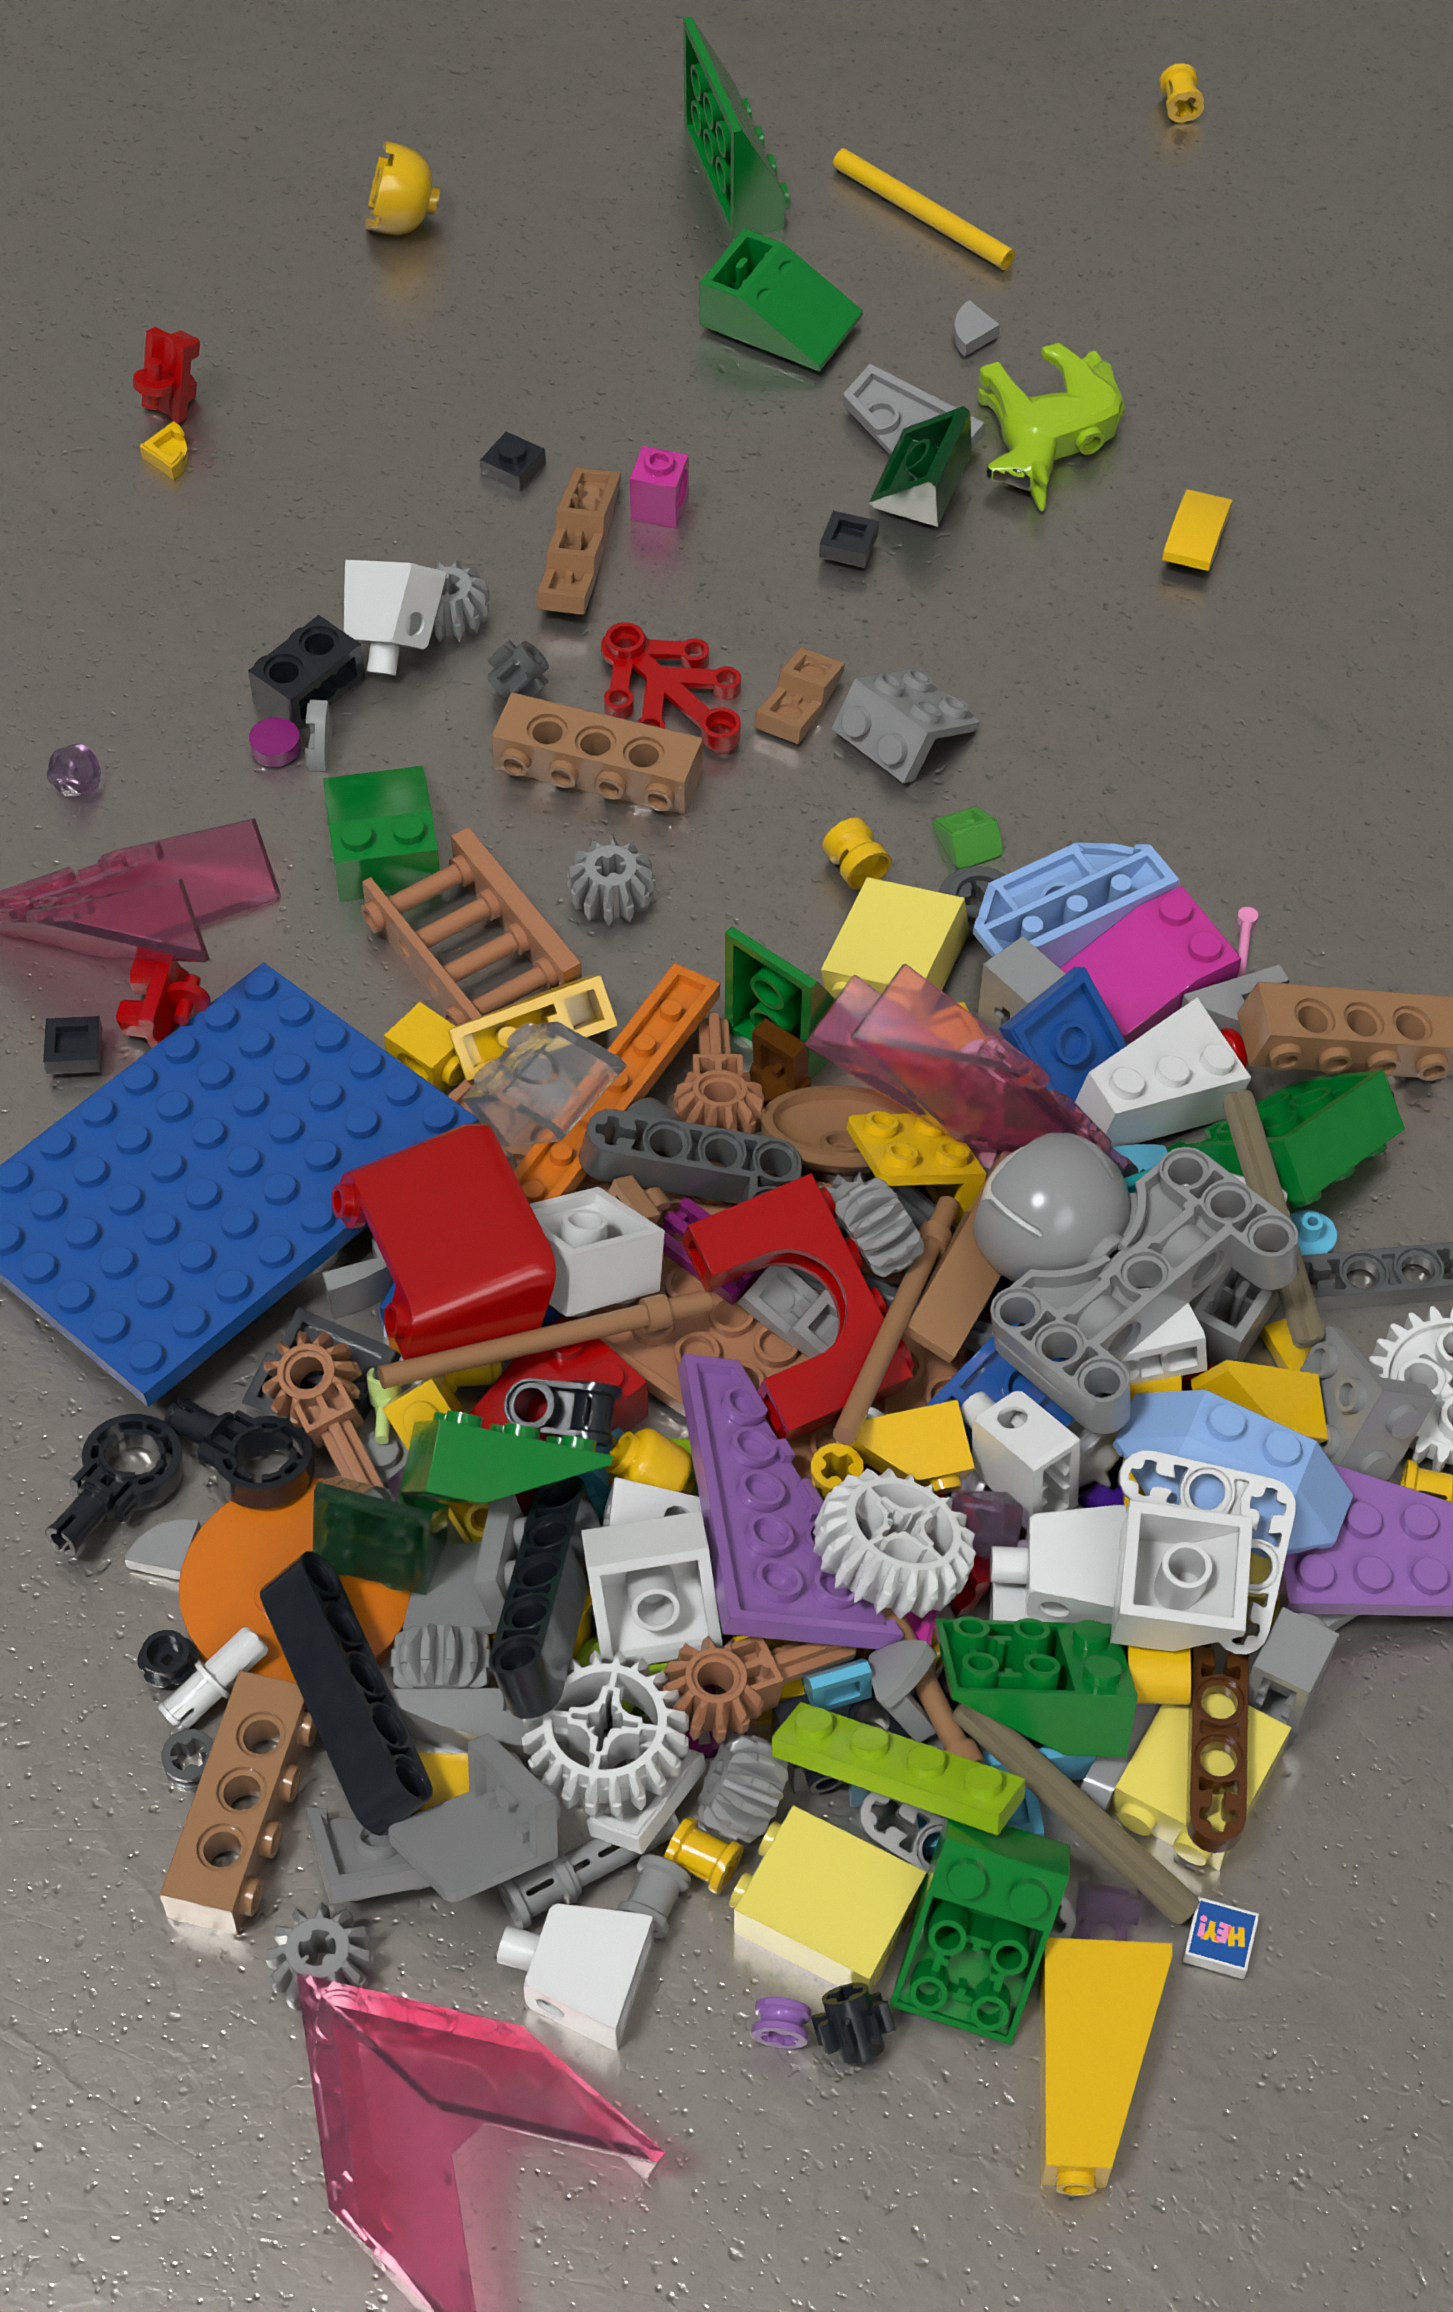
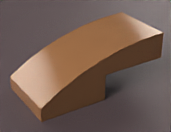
M800 647L780 670L777 688L756 711L754 728L799 744L830 699L844 672L845 663Z

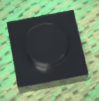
M505 432L480 459L481 474L521 491L546 463L545 449L509 432Z
M833 511L820 541L819 557L865 568L878 537L879 521Z
M100 1016L46 1018L43 1056L46 1074L100 1072L103 1032Z

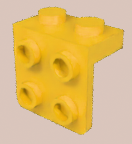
M934 1110L903 1114L872 1111L868 1114L851 1115L848 1118L846 1130L875 1177L885 1181L888 1186L924 1185L935 1204H937L942 1196L955 1198L960 1207L954 1221L959 1224L964 1212L975 1200L982 1184L985 1182L986 1172L947 1113H940Z

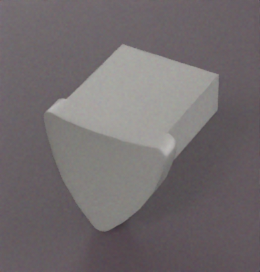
M903 1640L885 1646L869 1655L868 1662L872 1671L871 1680L878 1702L887 1709L915 1741L922 1742L934 1735L936 1731L914 1687L928 1671L937 1654L927 1641Z

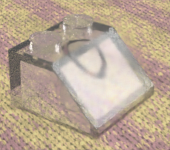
M558 1021L535 1025L529 1022L520 1026L508 1037L506 1043L509 1047L498 1059L488 1062L478 1070L473 1078L476 1084L467 1092L462 1100L482 1124L490 1125L501 1147L562 1141L627 1065L619 1056Z

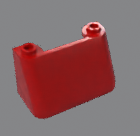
M485 1123L461 1125L348 1171L342 1175L339 1184L334 1185L331 1195L334 1215L337 1218H341L344 1225L349 1229L362 1228L366 1222L368 1223L395 1283L396 1289L392 1303H388L385 1307L384 1325L387 1335L395 1339L403 1360L541 1328L556 1281L554 1254L490 1125Z

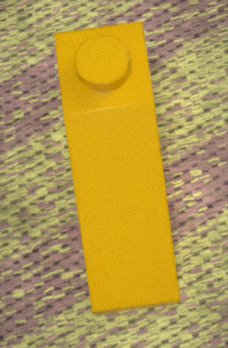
M588 975L448 1029V1033L465 1080L468 1081L616 1027L618 1023L601 976Z

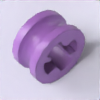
M761 1998L755 2004V2014L760 2018V2021L752 2025L751 2037L764 2045L776 2048L796 2049L804 2047L808 2042V2032L803 2028V2025L810 2022L812 2009L800 2001L789 1998Z

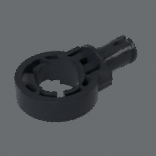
M185 1396L177 1398V1404L172 1403L166 1412L164 1422L171 1426L177 1434L199 1446L197 1450L199 1464L216 1474L217 1484L221 1492L238 1505L254 1509L279 1507L301 1496L313 1480L315 1463L312 1441L302 1427H294L289 1419L277 1416H258L253 1418L240 1410H237L234 1414L225 1412L218 1416L200 1407ZM280 1451L289 1458L278 1471L271 1474H263L262 1483H256L255 1474L241 1469L251 1459L264 1456L263 1452ZM297 1451L302 1455V1459H297Z
M145 1414L117 1416L96 1427L88 1436L83 1446V1466L69 1481L71 1493L76 1499L53 1524L47 1527L45 1530L46 1537L59 1551L68 1543L64 1549V1554L73 1556L102 1522H114L117 1518V1521L124 1523L135 1510L155 1506L167 1499L176 1490L183 1475L181 1443L172 1427L156 1417ZM125 1440L126 1448L143 1447L159 1458L156 1466L151 1471L136 1475L135 1472L116 1470L108 1464V1461L114 1454L120 1451L119 1441ZM169 1452L172 1456V1460L168 1468L165 1470V1467H167L165 1453Z

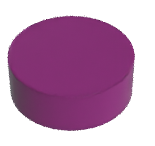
M280 717L267 718L254 725L250 731L249 742L252 756L262 765L269 767L284 766L295 760L300 753L299 731L290 720Z

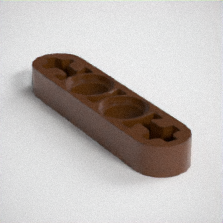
M1244 1636L1233 1638L1232 1642L1242 1643ZM1212 1643L1192 1647L1190 1653L1191 1703L1189 1704L1186 1827L1190 1839L1200 1849L1211 1853H1223L1234 1848L1240 1840L1247 1816L1249 1654H1235L1228 1651L1223 1675H1213L1215 1653L1213 1649H1210ZM1211 1693L1223 1694L1233 1702L1235 1713L1224 1719L1211 1717L1203 1709L1201 1700ZM1217 1749L1224 1751L1233 1760L1235 1769L1225 1776L1212 1775L1201 1765V1755L1208 1750ZM1212 1794H1223L1221 1818L1227 1822L1223 1832L1211 1831V1823L1206 1820L1212 1804Z

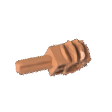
M709 1012L708 1018H704L697 1027L699 1054H693L692 1072H688L685 1081L677 1085L673 1099L674 1112L683 1122L751 1134L761 1132L762 1114L765 1113L762 1086L751 1081L749 1072H744L742 1054H731L728 1020L719 1018L718 1012Z
M299 1331L296 1338L297 1346L290 1349L286 1343L278 1342L276 1348L282 1356L280 1361H264V1370L273 1378L262 1384L263 1393L267 1398L274 1399L271 1409L279 1418L290 1414V1422L293 1426L297 1428L304 1427L317 1448L323 1445L326 1446L354 1504L358 1507L372 1505L386 1494V1487L356 1430L357 1427L365 1424L353 1400L359 1399L360 1391L351 1382L361 1376V1369L357 1362L349 1361L352 1351L346 1343L341 1342L334 1345L331 1335L324 1331L312 1343L306 1332ZM312 1371L324 1372L323 1378L317 1386L312 1389H300L301 1381L305 1375Z
M708 1635L702 1640L701 1651L685 1643L679 1650L678 1661H669L664 1671V1674L668 1677V1683L662 1687V1691L678 1689L679 1696L681 1695L682 1697L675 1703L672 1709L685 1711V1714H688L689 1723L691 1724L690 1736L693 1741L699 1738L703 1731H711L713 1738L719 1745L726 1738L727 1728L742 1736L748 1731L749 1718L757 1719L762 1712L778 1707L783 1684L853 1660L856 1656V1647L795 1641L769 1650L764 1638L748 1637L736 1642L733 1638L725 1644L723 1649L716 1648L713 1640ZM717 1685L723 1688L726 1693L714 1695L705 1692L701 1687Z

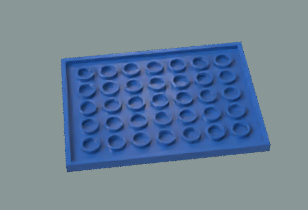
M263 962L211 1002L205 1011H200L189 1019L187 1025H181L0 1165V1282L146 1406L150 1407L369 1226L366 1222L362 1228L349 1229L344 1225L341 1218H337L334 1215L331 1202L332 1190L334 1185L339 1184L343 1174L461 1125L479 1124V1120Z

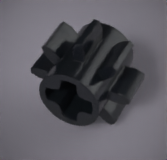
M849 1983L831 1989L822 1997L825 2012L811 2016L819 2046L824 2047L825 2054L827 2055L837 2052L839 2061L845 2064L861 2063L875 2058L885 2049L882 2034L896 2030L888 2000L883 2001L881 1992L870 1995L868 1986L864 1983Z

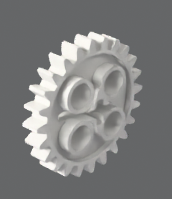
M1431 1306L1425 1322L1411 1312L1407 1316L1404 1328L1395 1323L1391 1324L1386 1339L1379 1338L1377 1340L1373 1356H1370L1368 1362L1380 1377L1426 1384L1437 1397L1409 1447L1414 1450L1411 1460L1417 1461V1464H1419L1427 1457L1433 1460V1471L1441 1472L1445 1464L1453 1465V1425L1451 1424L1453 1423V1357L1447 1354L1453 1353V1307L1449 1318H1442L1436 1307Z

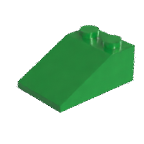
M423 766L323 778L340 902L364 899L362 881L370 877L386 896H390L440 871L434 822Z
M731 926L725 932V1019L728 1020L730 1033L753 1048L752 1031L765 1018L807 1044L808 1077L812 1080L847 1044L849 1012L818 981Z

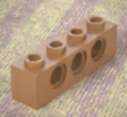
M512 692L491 735L495 770L504 771L513 776H524L553 783L563 788L570 787L599 794L608 799H620L649 806L658 811H669L685 815L703 772V738Z
M1257 982L1237 1012L1249 1066L1271 1067L1280 1071L1290 1069L1315 1070L1327 1074L1384 1070L1386 1077H1416L1426 1081L1445 1079L1453 1068L1452 996Z
M239 1670L159 1894L167 1918L239 1935L245 1916L255 1915L263 1891V1880L259 1878L265 1857L273 1859L281 1841L283 1825L278 1819L284 1801L293 1802L300 1785L302 1770L301 1766H298L297 1763L303 1746L311 1747L318 1732L297 1683ZM272 1740L278 1743L268 1753L256 1754L251 1752L253 1746L261 1741ZM253 1795L259 1798L257 1803L248 1809L236 1810L231 1808L233 1802L239 1797ZM234 1851L240 1854L238 1859L229 1866L216 1867L211 1865L212 1860L222 1852Z

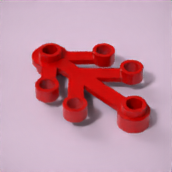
M629 622L617 623L608 629L601 641L602 657L613 666L610 689L604 695V711L606 715L627 719L633 714L634 696L629 687L634 669L646 680L642 717L637 721L638 723L666 729L665 722L662 719L665 697L701 729L703 743L712 752L727 753L739 743L741 738V719L739 715L732 709L725 707L709 709L687 689H712L713 695L721 700H732L739 696L741 692V674L737 669L728 666L720 667L716 670L705 669L709 664V646L705 641L696 638L686 641L651 640L646 637L638 625ZM690 654H699L700 656L693 657V656H689V655H690ZM654 659L680 660L682 667L661 666ZM722 682H731L732 684H730V685H723V684H721V683H722ZM615 702H624L625 704L615 705V704H613V703H615Z

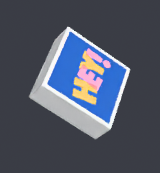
M1198 1897L1200 1903L1193 1914L1182 1962L1244 1979L1259 1914Z

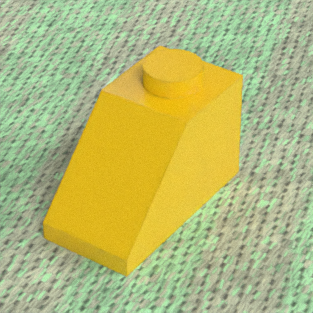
M1225 1360L1191 1379L1192 1390H1208L1317 1441L1318 1444L1328 1440L1319 1375L1316 1373Z
M958 1400L865 1419L855 1442L848 1445L859 1453L865 1463L882 1474L890 1468L896 1477L900 1479H905L912 1473L915 1483L923 1487L934 1483V1494L936 1495L962 1488L961 1480L967 1479L975 1468Z

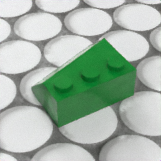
M1384 1070L1302 1077L1256 1101L1281 1189L1286 1191L1288 1195L1286 1202H1289L1291 1207L1306 1206L1322 1197V1189L1331 1183L1350 1177L1355 1172V1165L1363 1159L1371 1158L1384 1152L1388 1148L1386 1143L1405 1129ZM1220 1120L1204 1128L1207 1139L1200 1143L1185 1144V1142H1178L1166 1148L1167 1152L1181 1147L1196 1148L1204 1152L1228 1172L1243 1176L1227 1121Z

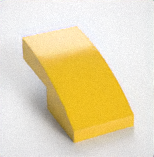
M1186 489L1172 524L1162 560L1209 571L1217 554L1220 537L1228 521L1233 500Z

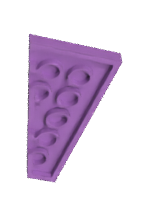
M684 1354L677 1370L704 1528L709 1547L722 1634L877 1650L892 1643L902 1641L904 1635L894 1619L886 1620L881 1611L876 1614L874 1604L862 1599L854 1603V1592L850 1589H835L836 1574L821 1571L822 1557L813 1552L816 1537L813 1531L815 1529L814 1523L823 1500L810 1478L801 1479L792 1464L795 1453L786 1438L777 1439L765 1419L769 1410L739 1360Z
M1333 1464L1352 1492L1353 1497L1336 1542L1331 1548H1313L1300 1553L1286 1555L1278 1590L1281 1610L1285 1607L1295 1613L1453 1617V1503Z

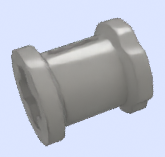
M645 1854L640 1857L636 1865L640 1874L628 1900L621 1901L616 1910L653 1916L654 1938H664L670 1929L667 1921L679 1892L688 1889L691 1876L678 1864L666 1858Z

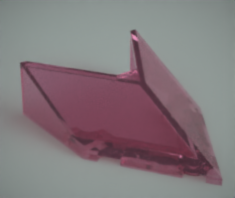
M253 818L118 849L101 855L97 864L78 870L79 874L77 875L69 866L0 891V934L102 958L207 962L210 958L199 929L200 926L278 899L281 894L256 819Z
M906 963L900 967L882 994L857 975H853L803 1043L808 1049L958 1142L1012 1153L1047 1133H1070L1082 1136L1098 1145L1114 1163L1119 1162L1122 1171H1124L1128 1163L1133 1164L1129 1158L1113 1149L1111 1146L1112 1141L1069 1096L1054 1090L1048 1091L1045 1088L1051 1077L1039 1065Z
M296 1973L329 2212L419 2312H476L452 2154L483 2125L623 2157L644 2181L655 2172L666 2154L523 2026Z

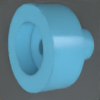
M1300 1210L1290 1215V1219L1296 1225L1298 1231V1245L1302 1256L1333 1253L1337 1240V1231L1335 1225L1327 1216L1313 1210Z

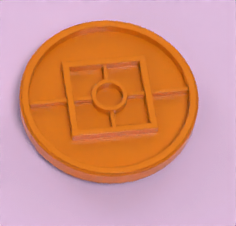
M313 1478L310 1486L301 1496L279 1507L254 1509L243 1507L231 1500L205 1522L189 1546L180 1573L179 1603L187 1634L201 1659L206 1663L240 1629L248 1627L254 1630L268 1647L267 1654L248 1672L296 1683L262 1605L260 1592L268 1582L305 1551H313L325 1558L339 1576L375 1659L380 1666L391 1655V1650L394 1649L395 1635L403 1631L413 1582L416 1578L415 1562L410 1543L395 1517L379 1502L358 1507L354 1504L344 1483L321 1478Z

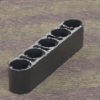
M578 1476L540 1486L533 1496L489 1656V1665L508 1708L513 1716L520 1719L540 1717L551 1711L559 1703L563 1694L589 1588L581 1530L602 1526L585 1484Z
M305 1551L261 1589L260 1598L355 1817L372 1834L384 1836L389 1833V1827L392 1824L408 1818L432 1798V1784L339 1576L331 1564L321 1555L313 1551Z

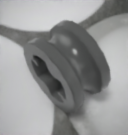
M196 1729L182 1730L173 1734L164 1744L161 1751V1762L169 1782L179 1790L185 1792L197 1790L213 1745L212 1738L205 1732ZM198 1750L203 1764L200 1767L190 1764L183 1771L178 1757L181 1754L191 1757Z

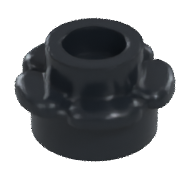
M161 1630L153 1633L145 1640L138 1654L137 1664L138 1668L145 1672L144 1678L146 1682L155 1687L165 1688L170 1683L180 1685L189 1679L195 1669L193 1661L197 1658V1652L194 1644L180 1633L173 1630ZM165 1657L173 1658V1662L169 1665L162 1663Z

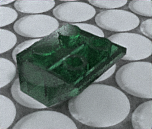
M340 1476L327 1478L317 1482L314 1489L312 1551L325 1558L334 1568L337 1575H350L383 1584L393 1590H407L426 1595L447 1543L449 1505Z

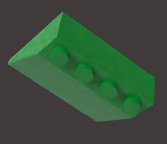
M692 17L683 18L684 127L731 236L735 239L743 228L758 234L783 230L784 210L790 209L789 190L786 183H780L777 178L776 161L773 154H767L765 151L761 127L753 125L749 100L741 98L734 80Z

